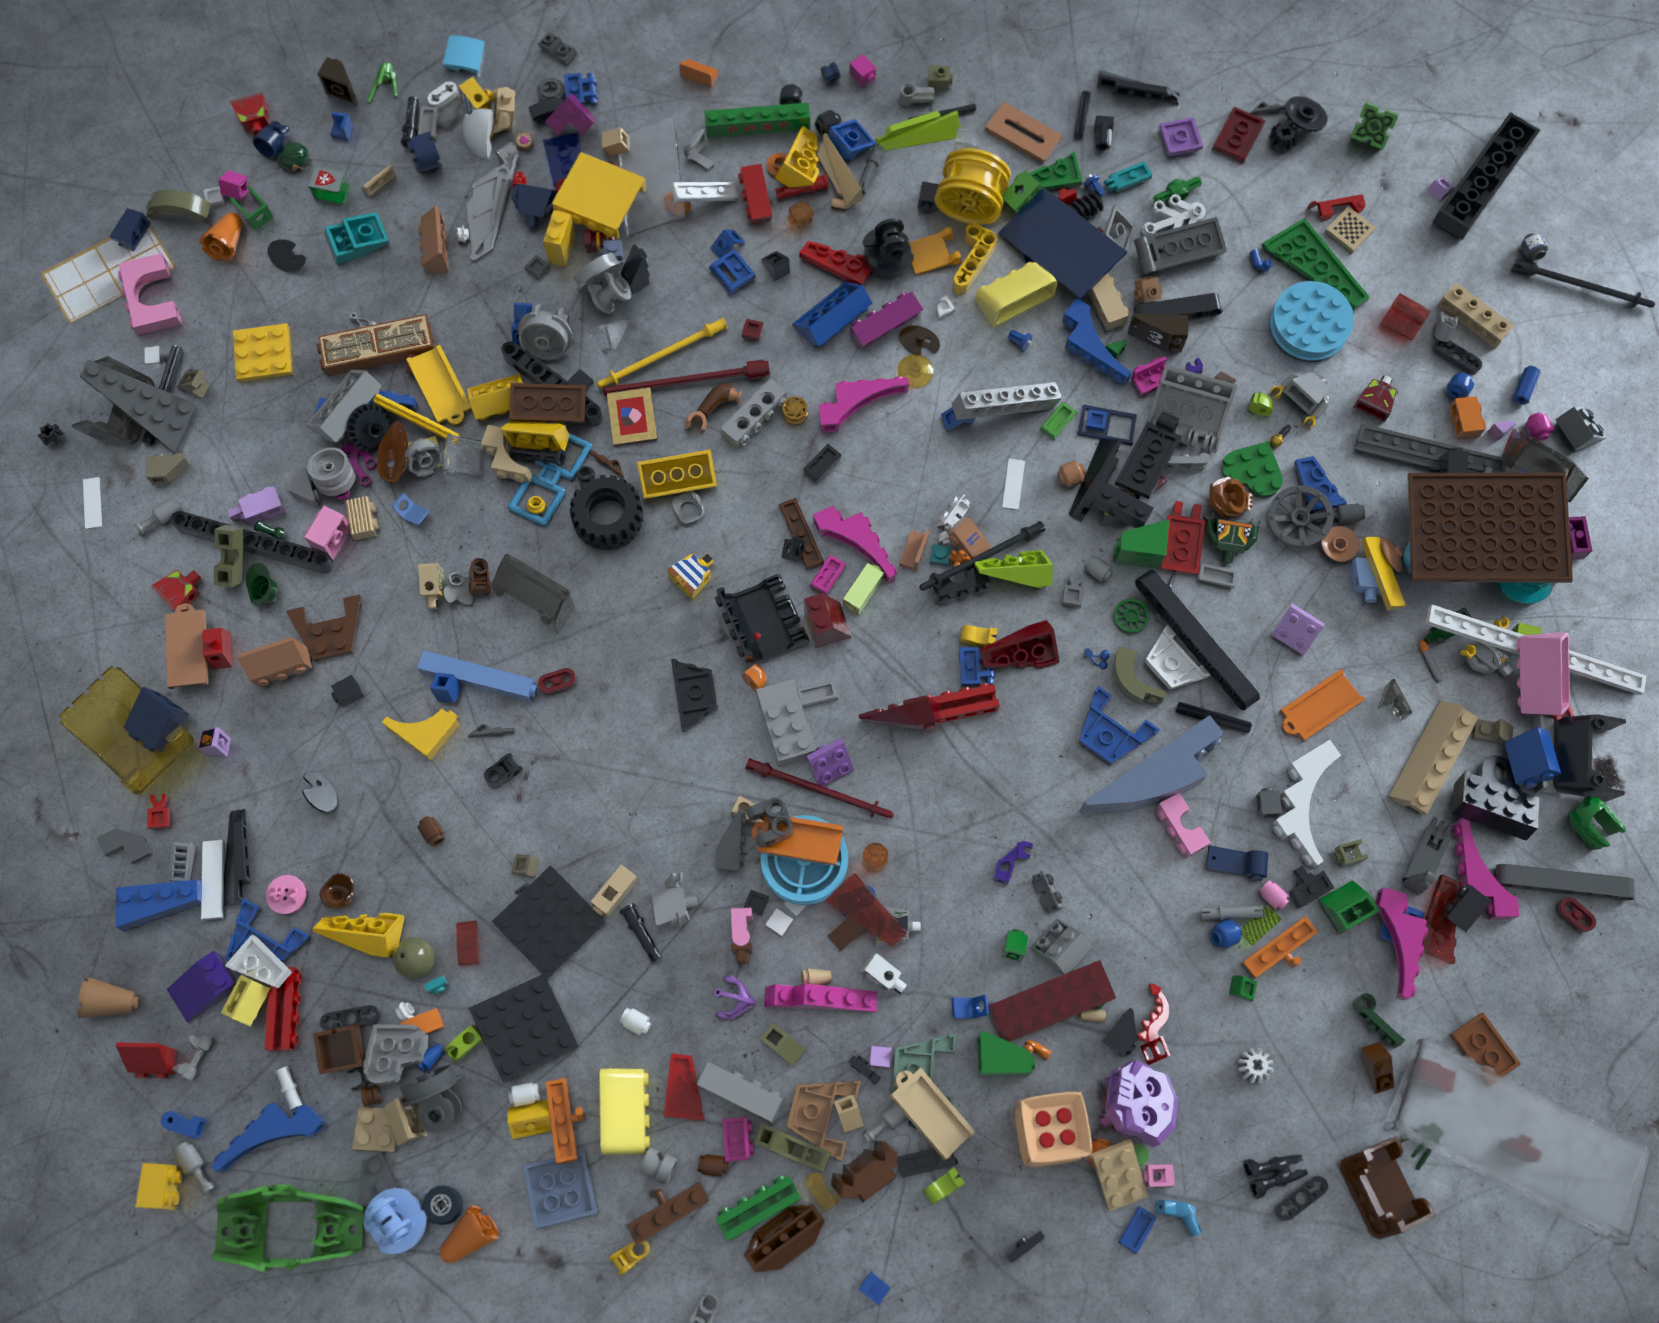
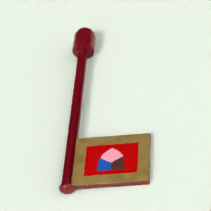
M764 360L746 362L747 366H743V368L610 387L604 386L603 394L608 400L613 445L618 446L657 440L651 389L738 376L748 377L749 380L766 378V376L770 375L769 362Z

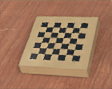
M1348 206L1326 228L1325 233L1353 253L1375 231L1376 227Z

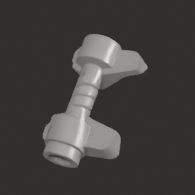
M203 1033L199 1038L190 1035L189 1042L192 1045V1049L195 1050L189 1063L177 1064L172 1070L179 1073L182 1077L193 1080L197 1071L195 1067L203 1052L209 1050L213 1038Z

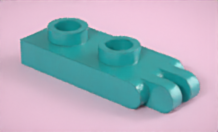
M1143 161L1109 175V179H1106L1104 184L1108 186L1107 190L1109 192L1113 190L1119 192L1152 179L1153 174L1146 162Z

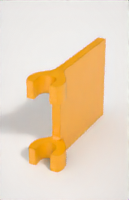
M947 227L937 234L909 242L911 253L914 255L912 266L915 275L947 265H959L962 263L960 252L956 251L949 255L944 242L953 239L951 227Z

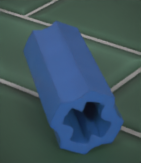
M1530 365L1524 368L1513 396V400L1518 404L1525 405L1530 403L1541 374L1540 369Z

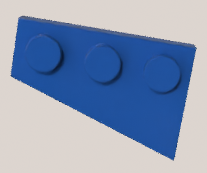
M1314 456L1295 460L1294 464L1301 485L1313 487L1322 492L1330 501L1332 508L1347 504L1344 497L1342 498L1337 492L1336 486L1326 477V472ZM1304 494L1308 505L1314 497ZM1318 502L1310 513L1324 510V507Z

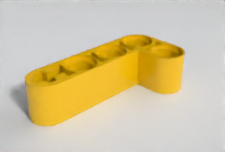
M971 223L966 227L964 240L973 249L953 279V291L959 295H963L969 290L996 248V234L976 223Z

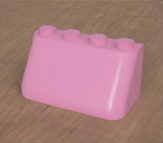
M1567 632L1522 635L1517 640V651H1520V658L1517 660V669L1520 670L1517 686L1518 689H1521V696L1518 697V707L1521 708V714L1562 715L1569 708L1570 703L1569 635Z

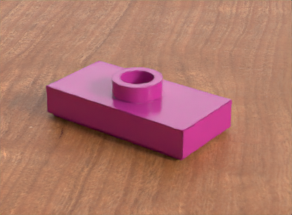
M830 554L811 582L810 587L827 595L846 567V563Z

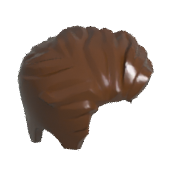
M343 873L332 875L320 889L319 896L324 907L343 908L350 905L354 895V882L348 875Z

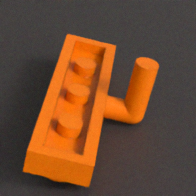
M1305 916L1243 961L1242 964L1254 979L1283 958L1291 968H1295L1301 964L1302 960L1300 957L1293 958L1290 953L1317 934L1318 931Z
M566 1078L547 1081L545 1083L556 1163L560 1165L578 1161L573 1123L584 1121L586 1114L581 1107H577L575 1114H572Z

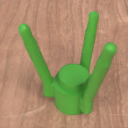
M384 62L379 65V70L367 103H370L377 85L380 86L382 81L387 82L390 79L392 80L394 97H397L396 73L393 72L391 64Z

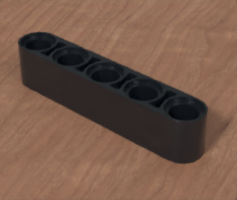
M1209 293L1143 303L1135 306L1133 312L1142 314L1188 315V320H1195L1220 315L1223 312L1219 294Z

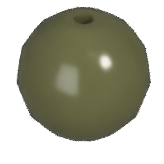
M407 938L400 942L393 952L394 968L397 973L407 979L424 977L434 965V949L430 943L422 938Z

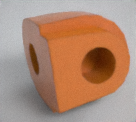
M754 664L742 675L745 682L755 692L756 689L763 688L766 685L767 676L761 666L758 667Z

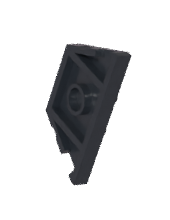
M671 659L682 731H686L718 708L712 670Z

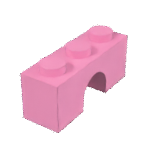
M1180 792L1158 804L1156 813L1161 821L1164 820L1169 835L1176 839L1177 847L1182 855L1185 854L1189 858L1210 845L1211 842L1201 826L1193 830H1188L1182 826L1180 817L1186 814L1190 808Z

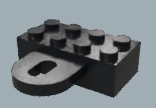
M1491 755L1486 757L1480 764L1479 776L1465 771L1454 783L1452 814L1527 841L1538 829L1539 797L1519 791V785L1515 783L1509 760L1502 756ZM1496 766L1502 769L1503 779L1496 776Z

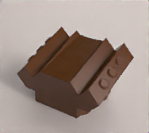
M875 1140L873 1150L863 1149V1153L848 1165L843 1164L842 1174L832 1173L831 1186L841 1197L854 1199L857 1196L861 1203H864L895 1179L896 1175L891 1169L897 1165L898 1153L887 1142Z

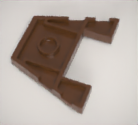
M360 594L343 598L345 617L308 625L304 607L286 610L287 615L314 661L353 653L357 619H359V608L362 602Z

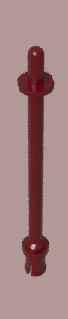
M749 758L745 770L761 774L763 778L772 776L870 811L872 818L875 814L890 819L894 817L892 811L878 806L879 801H875L873 805L773 769L768 762L762 763L752 758Z

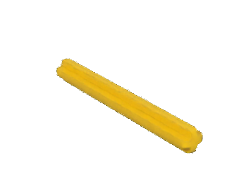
M376 394L374 397V404L453 443L458 442L460 438L458 433L380 394Z

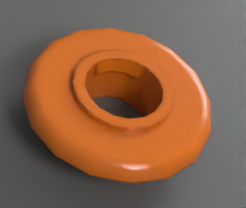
M775 153L768 158L766 165L770 174L776 176L780 167L775 164L783 162L787 154Z

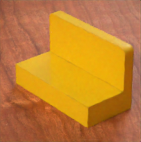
M548 1099L508 1108V1127L512 1139L552 1131Z

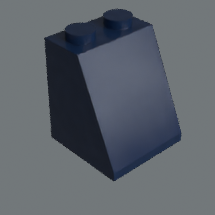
M143 686L124 725V729L129 732L128 736L135 741L141 740L144 743L143 747L147 750L162 752L189 713L160 692Z

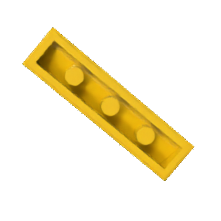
M1380 537L1364 538L1361 543L1387 611L1405 607L1406 604L1395 575L1383 552Z

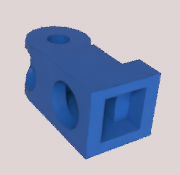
M168 1111L162 1116L161 1125L167 1130L200 1139L207 1119L193 1115L192 1120L184 1118L181 1113Z

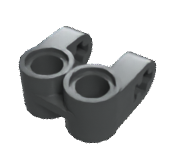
M774 797L746 809L750 821L768 816L771 823V830L763 832L756 837L760 848L786 840L793 835V824L786 806L780 798ZM774 806L781 807L778 813L771 812ZM781 824L788 825L785 831L778 830Z

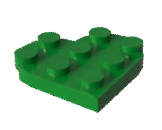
M1269 441L1234 450L1228 453L1222 461L1221 473L1224 478L1230 477L1239 480L1250 493L1253 492L1255 495H1259L1260 498H1268L1275 495L1283 485L1282 473Z

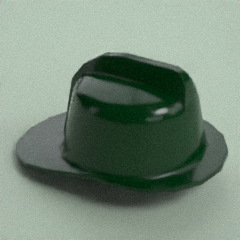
M263 563L252 564L245 578L251 603L256 606L263 603H275V597L278 593L277 583L270 578L269 571Z

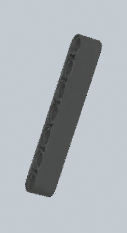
M1512 864L1496 865V880L1506 888L1623 901L1635 899L1634 879L1629 877Z

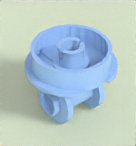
M392 1188L379 1193L373 1198L366 1209L363 1220L365 1230L371 1233V1236L379 1244V1249L383 1253L399 1254L410 1250L419 1242L424 1234L427 1218L423 1211V1204L418 1198L411 1195L406 1189Z

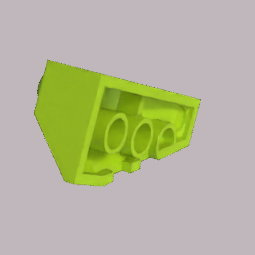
M1043 550L1019 552V556L1012 557L1009 554L1005 555L1002 560L991 558L977 561L974 564L978 572L984 575L1036 588L1052 586L1053 564Z

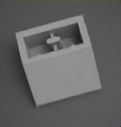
M1056 919L1031 948L1053 969L1064 975L1075 968L1091 950L1092 945L1082 932Z

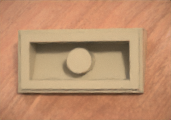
M388 165L361 187V190L368 197L396 176L392 165Z

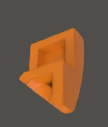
M437 1008L399 1023V1025L417 1026L426 1034L443 1029L444 1027Z

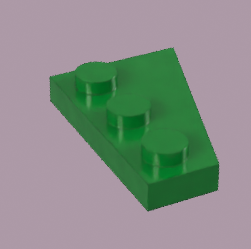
M1075 152L1070 153L1064 159L1056 160L1055 163L1049 166L1045 165L1029 173L1047 190L1080 186L1083 182Z

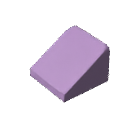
M1440 177L1434 180L1427 190L1440 201L1454 190V186L1444 177Z
M1516 421L1494 423L1488 432L1496 440H1500L1516 425Z
M871 1046L869 1067L890 1069L892 1048Z

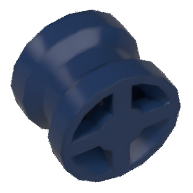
M835 62L830 63L829 66L821 67V74L826 83L841 77Z

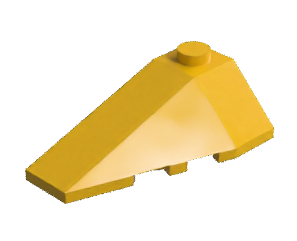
M804 126L801 127L775 176V179L780 183L785 184L789 188L814 184L819 174V169L817 168L818 157H816L818 139L815 133Z
M379 913V917L367 918V914H363L354 919H349L348 916L322 917L313 927V932L366 954L389 958L399 944L405 918L404 915Z

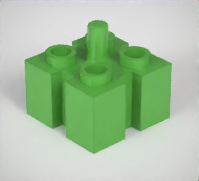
M1366 101L1360 113V117L1363 120L1362 122H1356L1351 138L1362 142L1367 138L1371 140L1370 145L1384 150L1390 137L1387 130L1388 128H1394L1399 113L1389 109H1385L1384 112L1378 111V105Z

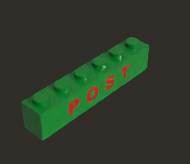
M809 103L704 111L707 138L800 131L802 126L810 130Z

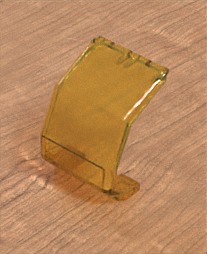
M111 665L102 674L104 677L102 681L97 678L87 688L89 693L86 695L82 692L72 702L75 707H66L58 717L61 718L60 724L106 764L121 779L120 782L133 794L139 795L144 793L193 745L194 738L182 725H179L165 738L169 743L162 752L156 750L151 752L143 747L144 743L141 740L135 741L128 736L129 732L124 729V725L142 687L120 667L114 668Z

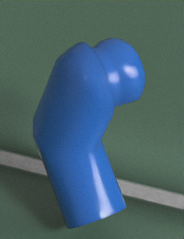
M1257 249L1250 251L1253 266L1263 272L1269 271L1272 267V261L1268 259L1262 260Z

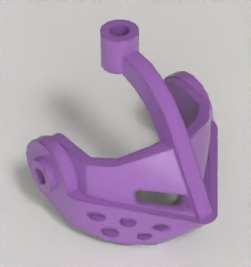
M723 976L724 982L738 986L739 995L724 992L719 988L714 990V995L718 998L724 996L736 999L738 1002L731 1012L718 1011L715 1013V1017L721 1020H735L742 1017L749 1009L755 1006L756 1000L741 980L734 976Z

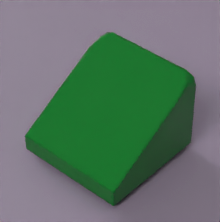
M1123 339L1108 344L1105 348L1117 359L1125 350L1127 340Z
M1234 975L1229 995L1254 1001L1257 981L1245 976Z

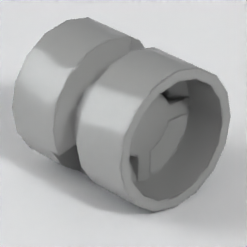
M650 1147L642 1163L640 1173L650 1178L654 1175L657 1181L667 1185L678 1159L667 1154L662 1156L660 1151Z

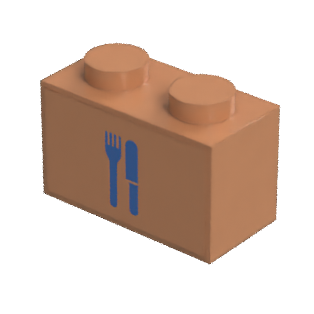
M962 517L946 531L950 536V542L957 546L959 550H963L965 552L964 556L968 555L973 558L992 547L970 517Z

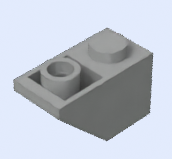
M306 467L284 474L288 491L293 498L315 508L319 507L318 500H320L318 490L314 489V482Z

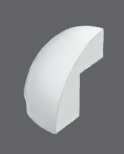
M475 109L472 111V114H465L462 123L463 139L470 151L488 160L492 149L489 136L495 121L492 110Z

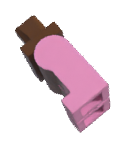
M731 909L732 954H736L737 965L749 964V954L753 953V947L747 922H753L752 909Z

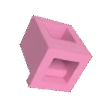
M1173 1164L1147 1165L1145 1170H1142L1143 1181L1147 1183V1187L1175 1186ZM1155 1172L1160 1175L1158 1181L1153 1178Z

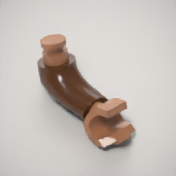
M729 383L719 384L714 387L697 411L692 412L684 422L685 430L691 427V421L697 420L701 423L700 432L704 433L707 426L706 417L721 403L726 404L727 401L732 402L734 400L738 404L742 391L736 392V389L731 388Z

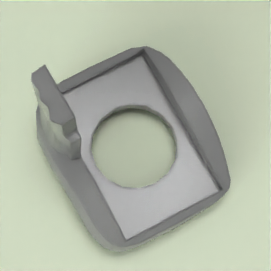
M701 129L684 147V155L687 160H693L709 170L714 166V163L699 154L705 146V132Z
M688 491L672 499L673 510L681 523L687 525L704 516V508L699 496L694 491ZM686 502L692 503L695 506L694 512L689 515L683 514L680 510L682 504Z

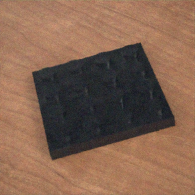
M550 865L494 918L492 923L548 980L606 924V921Z
M543 974L469 1008L470 1014L502 1083L579 1047L548 980Z

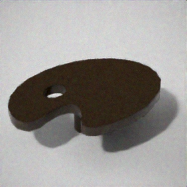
M912 325L903 328L900 332L899 339L906 350L915 355H921L922 347L928 348L932 353L939 351L940 341L938 337L925 327ZM925 339H930L931 342L928 343L925 341Z

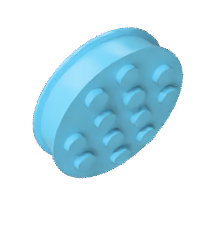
M1316 281L1300 282L1287 288L1279 296L1270 317V329L1276 343L1291 356L1307 361L1323 360L1335 355L1346 343L1354 324L1353 311L1346 297L1334 287Z
M794 816L796 818L829 823L815 816ZM842 837L836 866L761 853L763 877L772 892L786 902L796 905H813L825 901L836 893L845 880L848 869L846 843Z

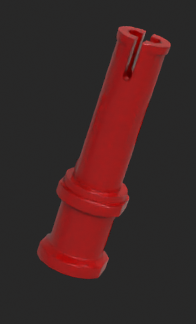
M826 173L816 178L813 185L790 188L785 186L775 188L777 200L808 191L815 193L816 190L829 189Z

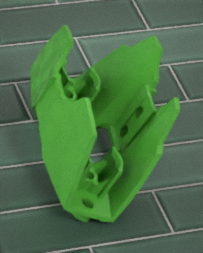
M276 1184L272 1187L265 1185L257 1189L230 1194L217 1199L215 1250L212 1254V1260L243 1265L263 1272L270 1271L273 1268L286 1267L287 1272L307 1263L353 1255L361 1252L363 1249L365 1208L351 1201L333 1196L304 1192L297 1189L294 1185ZM268 1203H315L316 1215H313V1218L317 1219V1233L315 1241H311V1244H314L311 1258L264 1259ZM334 1226V1229H335V1230H334V1232L331 1234L330 1229H331V1227ZM357 1226L358 1230L353 1234L349 1231V1228ZM227 1228H230V1229H231V1232H230V1234L227 1236V1235L225 1234V1230H226ZM247 1228L250 1230L248 1235L244 1233V1230H247Z

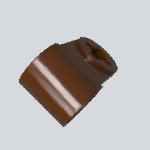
M476 558L469 568V594L490 595L491 584L488 563L483 558ZM478 566L482 568L483 571L478 572L475 570L474 567Z

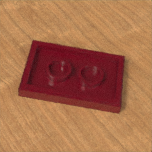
M1233 107L1212 150L1244 164L1266 120Z

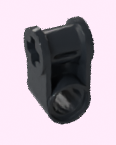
M508 753L485 770L484 778L490 788L497 789L520 774L523 768L521 765L518 766L513 759V755ZM494 774L499 775V777H498L497 780H495V781H490V780H489V778L491 777V775H494Z

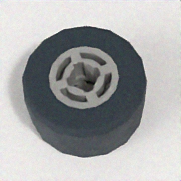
M445 1185L432 1188L423 1200V1211L426 1214V1218L438 1225H447L456 1221L463 1209V1200L460 1193L455 1188Z

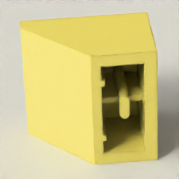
M240 975L221 1013L251 1026L257 1017L263 1001L267 998L270 988Z

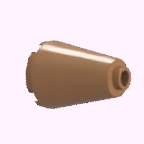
M85 977L86 981L82 982L78 1003L82 1006V1010L77 1009L78 1018L132 1013L133 1009L138 1007L139 997H136V993L91 977Z

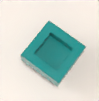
M932 544L929 564L948 567L951 547Z
M443 975L424 984L426 991L430 995H438L449 986L447 979Z

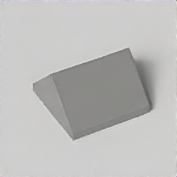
M1114 205L1104 234L1128 251L1136 225Z

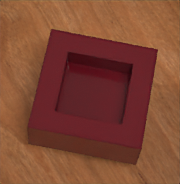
M746 318L741 334L742 338L759 341L764 322Z

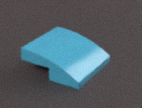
M449 35L442 66L458 72L461 68L477 74L485 41L465 36Z

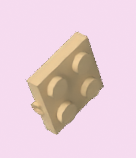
M359 1107L352 1149L357 1151L395 1153L397 1144L385 1109Z

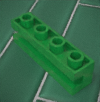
M783 1174L774 1179V1185L769 1188L764 1185L755 1190L756 1195L750 1199L745 1196L736 1202L738 1206L731 1210L728 1206L718 1212L719 1217L715 1219L727 1242L801 1200L790 1176L785 1178Z

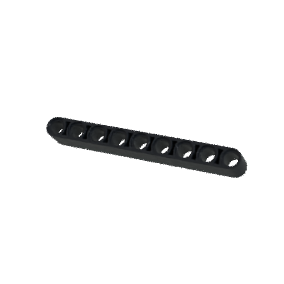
M176 511L170 519L173 526L180 533L214 542L216 528L229 525L183 511ZM243 529V551L322 574L329 573L333 569V562L323 551ZM255 540L253 544L249 545L250 541ZM269 545H273L271 549L266 550ZM287 550H291L289 554L284 555ZM308 555L305 560H301L303 556ZM322 560H326L323 565H319Z
M1150 569L1135 580V585L1141 594L1239 709L1246 710L1260 700V695L1256 688L1154 570Z

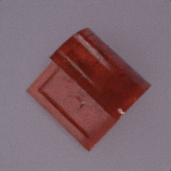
M1399 293L1381 321V324L1413 341L1432 310Z

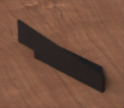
M1101 439L1084 476V481L1081 483L1069 511V516L1082 522L1091 508L1094 496L1103 481L1107 483L1117 467L1119 459L1114 456L1121 446V440Z

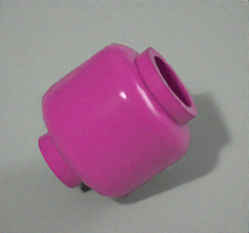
M1542 412L1532 414L1525 423L1530 438L1538 439V441L1548 439L1549 435L1553 432L1550 417Z

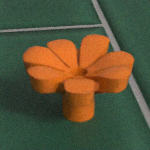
M952 550L948 559L953 562V567L971 559V557L968 555L964 556L965 552L963 550H959L958 553Z

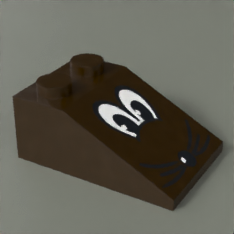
M1133 313L1127 334L1165 352H1182L1188 337V315Z

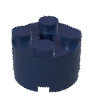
M430 132L410 137L409 141L406 142L411 154L414 153L415 155L413 162L417 171L425 172L442 166L440 162H437L440 160L435 143L431 138H428L431 136Z

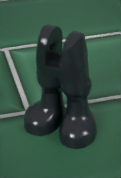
M1275 1156L1265 1163H1258L1253 1159L1244 1160V1171L1250 1179L1269 1172L1275 1173L1270 1177L1250 1181V1189L1254 1198L1261 1199L1265 1196L1268 1189L1274 1186L1285 1187L1288 1183L1308 1174L1307 1168L1291 1172L1289 1164L1303 1161V1156Z

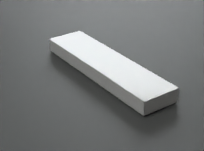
M734 182L672 183L670 186L675 202L737 201L739 198Z
M203 841L201 919L203 921L223 919L224 841Z

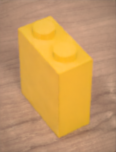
M553 210L543 242L549 263L566 267L576 239L571 214Z

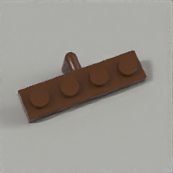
M700 1182L695 1183L666 1200L660 1189L651 1190L649 1192L650 1198H656L659 1205L626 1224L635 1244H639L710 1200Z

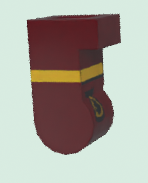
M584 230L586 253L600 252V248H604L603 241L618 240L615 237L606 236L603 232Z

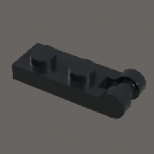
M934 1148L898 1156L897 1158L902 1178L958 1165L954 1152L947 1160L941 1161L940 1155Z

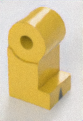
M964 625L961 630L960 643L971 647L983 648L996 641L998 628L990 627V629Z

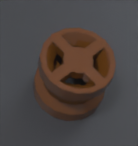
M373 1084L372 1087H361V1098L364 1107H368L372 1103H382L380 1086Z

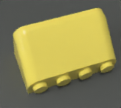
M1028 262L1023 268L1017 271L1013 270L1003 278L995 279L988 286L980 287L977 290L975 301L994 328L1054 297L1058 282L1052 274L1036 262Z
M600 1069L601 1153L604 1156L647 1154V1149H650V1136H646V1128H650V1117L646 1115V1107H649V1094H645V1086L649 1085V1074L645 1073V1069Z

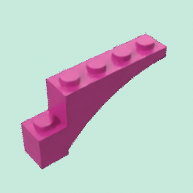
M878 378L870 381L862 379L857 382L841 381L835 383L836 403L826 402L819 405L821 433L839 431L842 423L853 413L875 400L908 392V378Z
M834 506L813 514V523L821 537H831L853 547L874 565L882 569V572H884L883 577L888 584L895 582L897 571L894 565L888 562V554L885 548L881 549L879 537L876 532H872L870 528L871 523L867 516L864 517L862 512L843 520L840 511H836Z
M1459 819L1453 826V834L1457 840L1455 853L1459 859L1457 872L1461 877L1459 888L1469 884L1492 901L1485 909L1489 920H1513L1519 917L1517 896H1512L1494 878L1476 848L1469 820Z
M1383 887L1377 891L1375 903L1380 910L1379 914L1389 930L1397 956L1398 989L1396 998L1405 1001L1411 999L1415 994L1416 986L1414 981L1420 971L1418 961L1424 951L1422 942L1428 932V927H1426L1427 920L1404 914L1408 907L1407 894Z
M806 983L797 986L775 984L765 987L764 1007L775 1009L847 1010L874 1013L877 1012V991Z

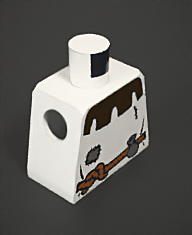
M877 953L870 955L859 970V973L885 991L892 988L898 994H901L907 985L899 979L901 972ZM885 973L888 975V980L884 978Z

